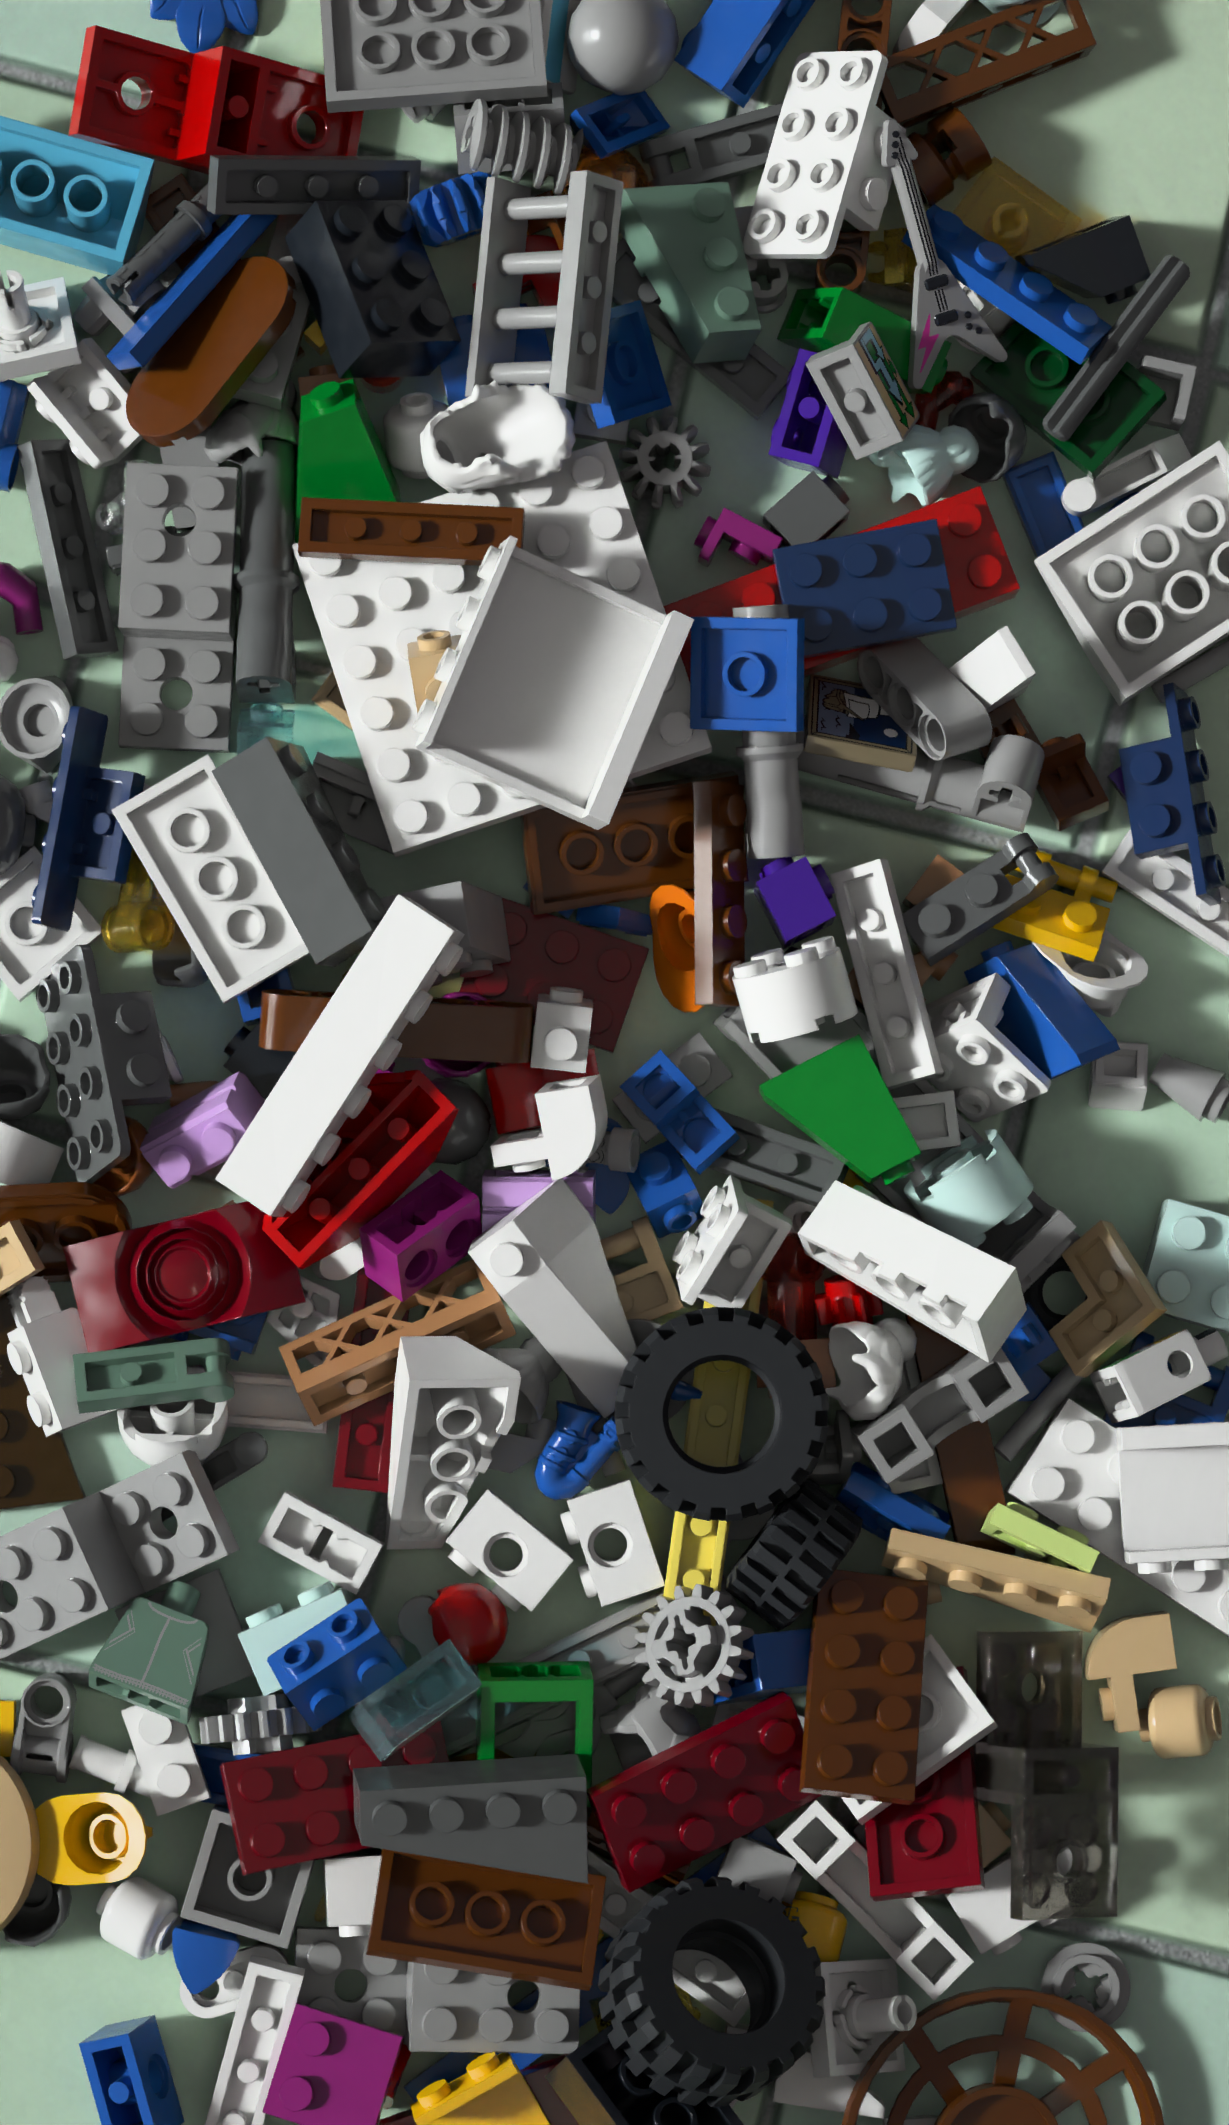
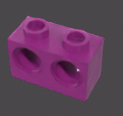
M442 1170L435 1173L359 1228L365 1275L400 1301L404 1302L468 1255L472 1240L482 1234L479 1196Z

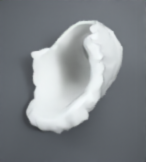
M495 380L488 385L480 386L476 384L471 396L455 402L445 411L439 412L427 423L425 429L420 433L423 466L428 476L448 492L464 494L471 493L474 490L526 482L545 477L550 473H558L562 468L561 461L570 458L572 447L576 441L575 434L573 433L574 421L570 411L566 408L565 399L548 394L549 388L545 383L534 385L513 384L509 388L506 385H498V382Z

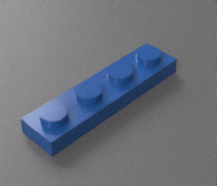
M935 204L926 211L938 258L946 264L955 279L1079 365L1091 356L1112 328L1111 325L1099 318L1096 312L1089 306L1077 303L1054 287L1047 277L1031 271L1009 256L1002 246L986 240L964 225L957 215L945 211ZM907 230L902 242L913 249Z

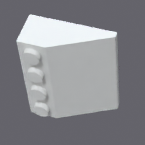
M1220 440L1034 560L1036 567L1090 663L1119 706L1229 636V454Z

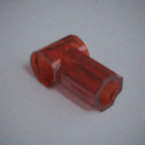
M789 1232L761 1276L764 1281H767L768 1318L781 1324L799 1340L817 1339L815 1281L819 1280L823 1275L826 1266L806 1255L798 1233Z

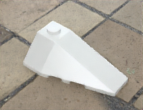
M400 1336L394 1382L385 1535L387 1550L441 1549L468 1503L467 1493L479 1472L485 1474L492 1461V1449L501 1434L507 1435L515 1422L521 1382L520 1372L457 1336Z

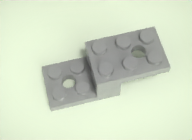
M127 462L118 628L124 636L118 741L120 748L230 753L238 592L233 588L239 470L237 467ZM186 507L194 512L196 516L194 529L185 536L171 535L165 529L166 516L174 508ZM173 680L185 681L192 688L190 703L179 710L167 708L161 699L163 688Z
M186 1450L108 1488L0 1536V1659L240 1550L196 1452ZM163 1507L170 1509L177 1519L178 1527L176 1534L168 1531L162 1522L161 1512ZM4 1581L9 1582L15 1588L18 1596L17 1606H12L3 1595Z
M296 1926L294 1966L305 1969L297 2003L405 2036L403 2043L406 2044L410 2052L570 2054L578 2048L579 1989L534 1982L539 1993L537 2002L530 2009L519 2011L513 2009L507 1999L510 1987L519 1981L518 1979L366 1955L369 1935L339 1937V1927ZM347 1969L360 1971L366 1979L364 1992L353 2000L340 1998L334 1989L337 1976Z

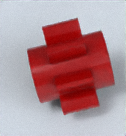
M840 1274L824 1280L826 1293L815 1294L820 1325L832 1323L833 1327L836 1324L852 1321L866 1322L874 1325L872 1316L884 1314L880 1298Z

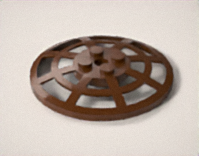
M988 1987L961 1992L933 2003L917 2013V2019L913 2028L909 2031L895 2030L878 2047L863 2068L847 2101L842 2125L857 2124L861 2105L874 2077L889 2056L904 2042L920 2068L911 2075L899 2092L888 2116L887 2125H904L905 2118L913 2101L929 2081L946 2103L934 2125H1058L1055 2116L1077 2100H1080L1089 2125H1107V2119L1100 2099L1094 2089L1121 2071L1131 2086L1140 2112L1141 2125H1164L1162 2110L1151 2079L1135 2052L1112 2027L1089 2010L1062 1997L1025 1987ZM991 2002L1009 2003L1002 2035L989 2034L968 2038L938 2052L922 2029V2027L936 2018L964 2007ZM1032 2006L1048 2009L1074 2021L1097 2038L1108 2052L1079 2070L1073 2062L1055 2049L1036 2040L1025 2038ZM998 2051L992 2083H985L964 2090L948 2068L952 2063L968 2056ZM1021 2054L1047 2064L1058 2072L1065 2081L1040 2099L1016 2087L1015 2083Z

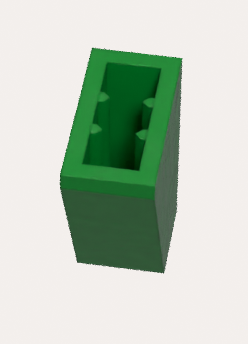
M844 287L797 289L777 340L797 349L801 348L819 353L848 341L860 325L871 321L909 394H931L933 388L942 381L948 367L946 356L952 344L951 342L944 341L923 387L920 389H910L908 386L910 321Z
M353 378L341 383L331 381L320 384L311 390L309 394L301 396L296 470L295 543L299 542L302 497L401 502L399 485Z
M859 1034L759 1085V1092L764 1102L869 1184L882 1178L884 1184L889 1186L916 1171L912 1162L920 1158L921 1151Z

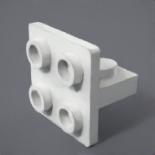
M729 1175L722 1188L716 1185L710 1190L700 1211V1214L704 1216L694 1233L687 1231L681 1237L672 1256V1260L676 1262L674 1267L681 1300L691 1306L699 1297L715 1307L742 1309L793 1226L791 1218L743 1193L740 1180Z

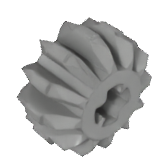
M673 415L669 416L667 420V431H659L658 422L654 417L647 418L646 428L649 434L648 437L634 428L628 432V439L638 449L626 447L619 450L620 460L625 463L634 464L620 472L621 481L632 482L640 479L632 491V497L635 500H639L644 497L648 490L653 491L652 508L657 510L662 506L663 494H670L675 508L682 507L683 495L680 490L682 487L689 494L695 497L699 496L702 487L692 476L709 477L711 471L710 465L696 461L709 454L710 448L708 443H697L689 446L695 439L698 428L692 424L681 435L677 434L678 417ZM671 452L676 455L674 467L678 469L674 472L668 468L662 469L660 473L653 470L655 468V457H652L654 454L657 453L659 456L665 457Z

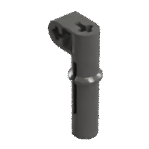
M262 440L264 452L262 457H257L248 447L242 449L240 572L233 575V588L239 593L236 688L240 703L295 704L296 650L293 638L292 607L293 595L299 591L300 582L298 575L293 573L294 551L292 545L294 544L297 449L288 442Z

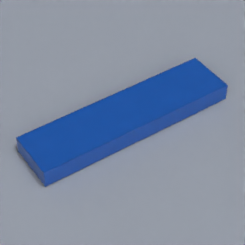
M231 215L108 353L106 357L118 370L144 367L275 220L277 215Z

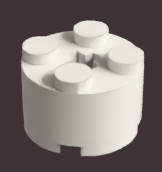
M826 936L803 943L801 945L802 949L784 955L783 948L767 950L751 956V961L733 967L734 976L732 980L750 1043H754L759 1039L761 1043L800 1036L819 1030L818 1025L826 1022L824 1016L833 1015L835 1024L852 1018L858 1013L841 949L836 947L833 936Z

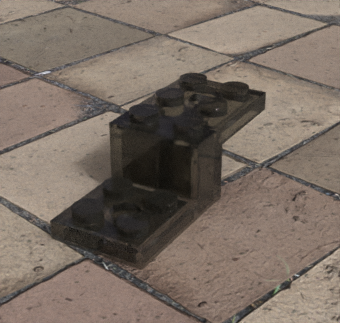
M977 1631L976 1697L998 1726L976 1742L975 1773L978 1800L1011 1805V1919L1024 1921L1117 1917L1119 1747L1082 1743L1083 1631ZM1031 1672L1037 1680V1692L1034 1698L1028 1702L1022 1695L1021 1687L1025 1676ZM1068 1846L1072 1853V1865L1070 1870L1062 1876L1057 1869V1856L1063 1847Z

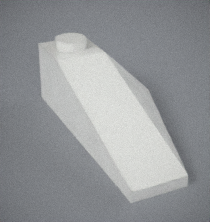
M561 1178L550 1183L472 1240L468 1254L503 1300L599 1413L606 1418L615 1411V1401L620 1379L637 1346L630 1325L627 1322L612 1271L604 1254L595 1220L566 1181Z

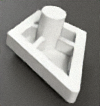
M300 1276L306 1302L271 1311L267 1322L288 1342H292L338 1321L341 1294ZM317 1351L305 1358L316 1367L324 1363L329 1353Z

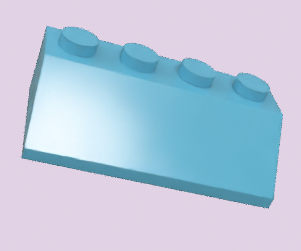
M0 116V244L110 276L113 275L136 252L143 230L155 165L154 159Z

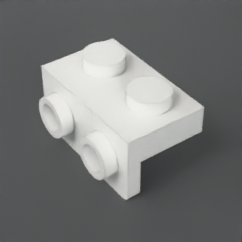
M90 337L82 339L78 343L81 364L50 371L45 376L34 378L27 385V389L34 396L35 406L40 414L48 421L57 424L70 440L69 446L75 456L83 463L91 465L94 469H100L118 463L143 438L132 428L126 415V400L131 384L106 357L107 355L93 338Z

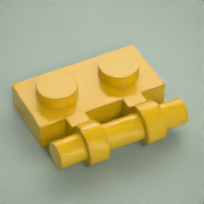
M1038 849L1036 855L1041 862L1050 863L1058 874L1059 880L1056 885L1074 890L1073 896L1050 889L991 928L1094 962L1110 909L1091 903L1090 899L1094 897L1112 903L1118 883L1098 876L1099 870L1083 865L1080 870L1051 860L1052 854ZM1019 867L1014 869L1015 871L1021 872ZM1009 874L1005 875L1012 886L1022 880Z

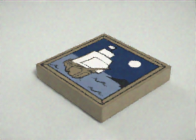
M816 674L810 675L806 695L805 752L905 772L913 771L917 757V744L866 692L861 683Z

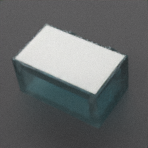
M448 1639L362 1700L348 1715V1718L381 1762L465 1703L480 1688L482 1683L450 1639Z

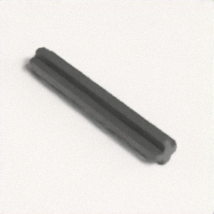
M1167 255L1162 259L1044 417L1042 424L1047 433L1062 442L1067 441L1190 277L1189 267L1182 260L1173 255Z

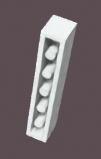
M398 894L215 1179L269 1216L283 1217L287 1211L294 1213L301 1206L310 1191L311 1185L306 1183L317 1163L324 1166L339 1147L341 1138L336 1134L348 1116L352 1119L356 1118L367 1104L372 1093L367 1086L378 1069L383 1072L386 1071L399 1054L402 1043L397 1039L409 1021L416 1024L427 1011L433 998L428 993L439 974L444 977L447 976L459 961L463 948L458 944L465 934L411 898Z

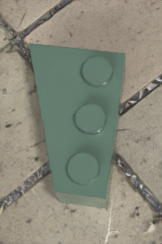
M716 182L624 188L619 234L623 235L636 257L633 264L641 277H648L661 299L659 307L692 363L745 360L760 334L762 326L729 183Z

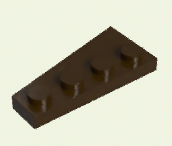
M6 1292L0 1296V1509L83 1499L86 1495L80 1480H78L62 1432L46 1437L42 1426L38 1427L34 1423L27 1407V1396L30 1393L23 1375H18L9 1361L7 1345L10 1341L7 1333L15 1330L17 1326L10 1310L12 1305L8 1304L10 1302L9 1298H7L9 1292Z

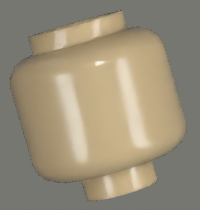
M1198 1684L1158 1687L1151 1692L1147 1708L1138 1710L1141 1741H1151L1155 1753L1163 1759L1205 1756L1211 1751L1214 1741H1219L1222 1738V1719L1218 1699L1216 1696H1208L1205 1688Z

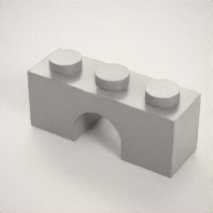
M1002 1348L999 1349L990 1363L969 1352L891 1402L887 1411L874 1420H863L850 1430L879 1476L889 1484L934 1455V1447L953 1432L975 1421L985 1422L1027 1395L1029 1391Z

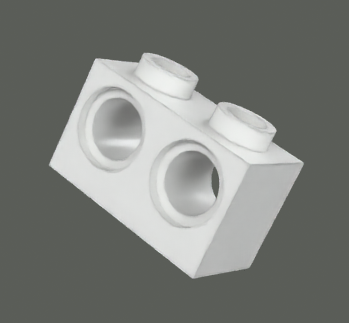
M290 1491L284 1492L258 1540L259 1543L355 1595L359 1593L385 1545L384 1542Z

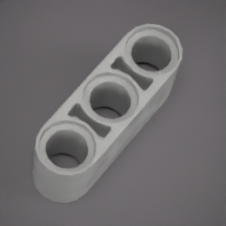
M912 638L885 643L864 649L859 653L857 670L861 684L866 692L930 758L940 761L985 747L990 743L992 725L986 708L919 639Z

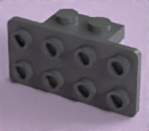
M84 944L76 945L51 966L52 974L47 979L39 981V985L36 988V1001L38 1008L45 1015L47 1025L46 1052L50 1063L55 1067L58 1082L56 1103L60 1115L65 1118L69 1138L67 1143V1160L71 1169L75 1170L77 1182L93 1184L130 1154L131 1145L123 1106L161 1104L171 1098L172 1093L151 991L101 994L92 949L90 945Z

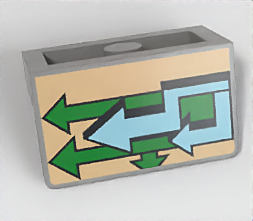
M871 321L860 325L848 341L814 354L806 362L812 378L856 460L904 441L920 417L919 411Z

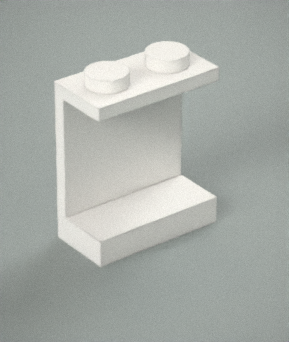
M1229 1421L1116 1427L1124 1562L1128 1564L1138 1563V1574L1172 1572V1561L1194 1560L1195 1571L1228 1569Z

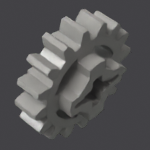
M696 1584L694 1589L681 1585L675 1586V1600L659 1595L656 1598L660 1609L658 1614L644 1612L642 1618L650 1627L648 1633H637L635 1640L646 1644V1651L637 1655L635 1662L650 1667L642 1680L644 1684L658 1687L656 1696L660 1699L671 1702L675 1701L676 1705L693 1708L695 1703L711 1707L714 1704V1693L727 1698L732 1695V1690L728 1683L731 1678L745 1680L747 1675L738 1666L741 1660L753 1659L754 1653L743 1648V1641L754 1635L753 1629L739 1626L738 1623L744 1618L746 1611L744 1608L730 1605L732 1596L717 1590L713 1591V1588L701 1584ZM703 1610H706L715 1618L718 1623L717 1626L711 1625L710 1617L703 1615ZM671 1666L677 1667L678 1676L685 1677L686 1683L675 1676L670 1668Z
M285 1693L228 1699L229 1714L199 1718L201 1744L232 1741L233 1755L292 1749V1734L316 1732L312 1730L295 1707H289V1700Z

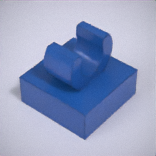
M1030 1302L1026 1303V1312L1001 1346L1019 1376L1059 1350L1049 1334V1330Z

